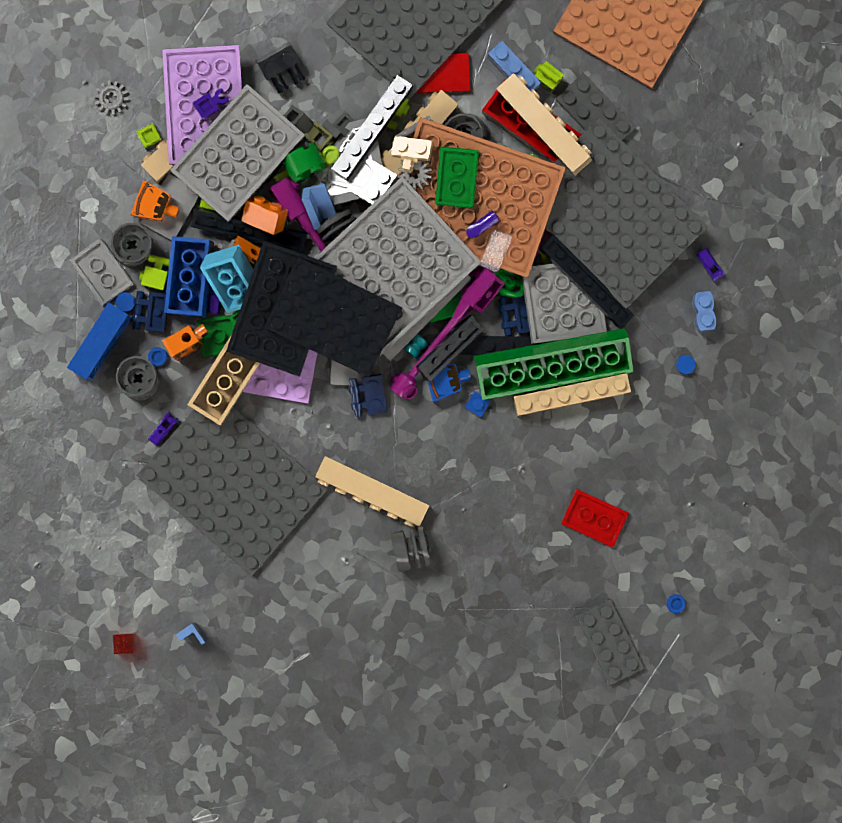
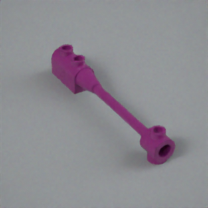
M287 177L270 187L269 193L275 202L288 210L287 221L290 223L296 219L302 228L309 233L320 252L323 251L326 245L313 228L303 204L302 196L297 191L300 189L298 182L295 183Z
M488 268L477 269L474 273L475 280L472 284L468 283L462 288L463 295L452 319L409 373H401L400 375L395 374L391 378L392 386L390 389L401 398L410 400L417 394L418 389L415 387L417 385L415 377L419 371L416 366L470 312L476 309L482 313L503 287L505 282Z

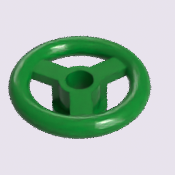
M501 268L493 271L495 275L505 282L498 292L500 295L511 298H518L524 295L523 282L520 275ZM505 274L511 275V276L514 277L516 280H512L511 278L507 277ZM515 286L520 287V291L512 292Z

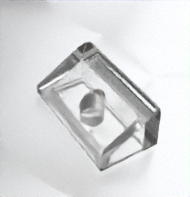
M493 229L479 265L498 272L513 236Z

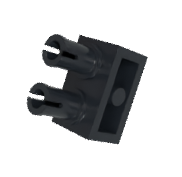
M289 42L255 60L266 80L271 79L278 94L283 92L280 84L285 91L289 88L281 76L282 71L287 70L294 84L300 83L296 75L301 82L305 80L297 65L300 60Z

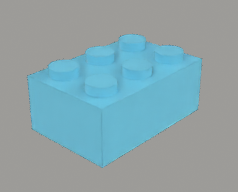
M239 245L207 254L200 266L201 271L227 313L241 309L253 273V268Z

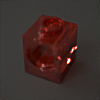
M135 633L114 634V654L135 653Z

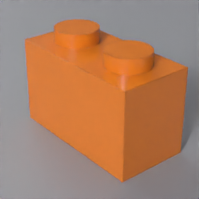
M256 195L249 198L245 203L241 221L275 235L283 231L288 210L279 203H271L265 200L264 197Z

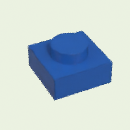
M474 391L465 408L482 417L491 401L489 399L482 400L481 395Z

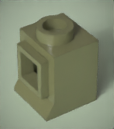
M315 121L313 123L314 127L308 134L305 133L304 139L310 143L315 142L320 152H322L326 147L333 145L334 142L332 140L334 137ZM319 133L326 138L322 145H319L314 140Z

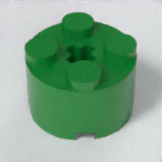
M315 142L308 144L310 148L300 147L291 152L282 161L291 180L295 183L299 181L304 182L311 178L310 174L322 172L327 168L326 162Z

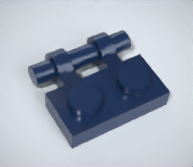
M137 291L136 298H134L135 311L131 320L133 322L132 329L140 330L141 323H146V331L165 333L167 314L164 313L166 294L149 292V300L144 299V292ZM143 306H148L147 317L142 316Z
M525 296L512 298L513 304H507V297L499 298L500 306L498 308L502 315L503 323H501V328L504 329V335H512V327H517L518 334L530 333ZM510 310H514L516 321H510Z
M382 374L370 375L369 377L362 376L363 384H357V378L349 379L350 386L348 389L352 395L353 403H351V408L354 410L355 417L362 416V408H367L368 415L387 412ZM364 391L365 401H360L359 392Z

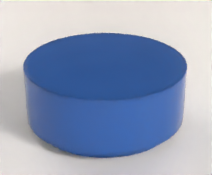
M123 292L117 296L116 306L123 312H129L135 307L134 297L130 293Z
M154 347L148 353V360L154 366H162L167 361L168 356L163 348Z
M683 355L676 361V369L681 374H690L695 369V360L689 355Z
M673 594L668 597L666 606L670 612L678 614L685 609L686 601L681 595Z

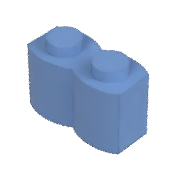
M710 291L697 292L692 299L693 309L696 313L694 320L698 333L713 331L716 327V316L712 311L714 307L713 295Z

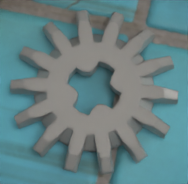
M108 81V86L102 83L103 89H96L99 95H94V98H99V101H96L95 105L101 104L99 110L101 111L105 108V114L111 110L112 115H115V109L122 112L119 107L127 106L122 102L128 100L127 97H123L128 92L127 90L122 92L121 90L124 86L121 85L118 88L117 81H115L114 85H111V81ZM110 93L117 97L116 100H113V103H109V100L106 99V96H109Z
M419 160L413 166L415 170L420 171L417 179L410 177V173L404 172L402 168H398V171L403 172L402 175H398V178L403 177L413 186L415 191L416 186L423 189L422 183L429 184L426 178H432V176L427 175V172H431L432 168H426L429 162L423 164L422 160Z

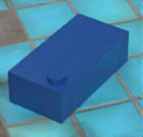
M172 236L164 313L175 316L207 318L210 284L201 271L200 266L205 256L213 253V241L209 239Z
M108 302L67 368L92 382L132 317Z

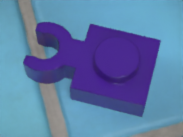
M218 89L213 97L207 93L192 103L202 120L219 111L218 104L223 105L229 101L228 97L225 99L218 97L219 94L223 93V89Z

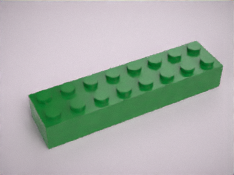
M625 328L474 356L482 400L633 372L630 342Z

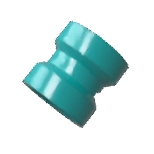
M416 334L404 349L415 359H418L421 356V351L426 349L429 344Z

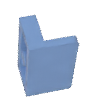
M324 183L303 188L302 201L313 228L316 230L322 225L323 219L330 218L337 212Z
M196 622L176 634L180 641L194 633L202 645L208 642Z

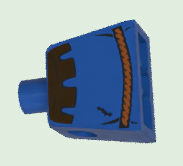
M448 364L430 382L428 381L433 403L462 391L460 383L471 380L469 369L457 372L456 364Z

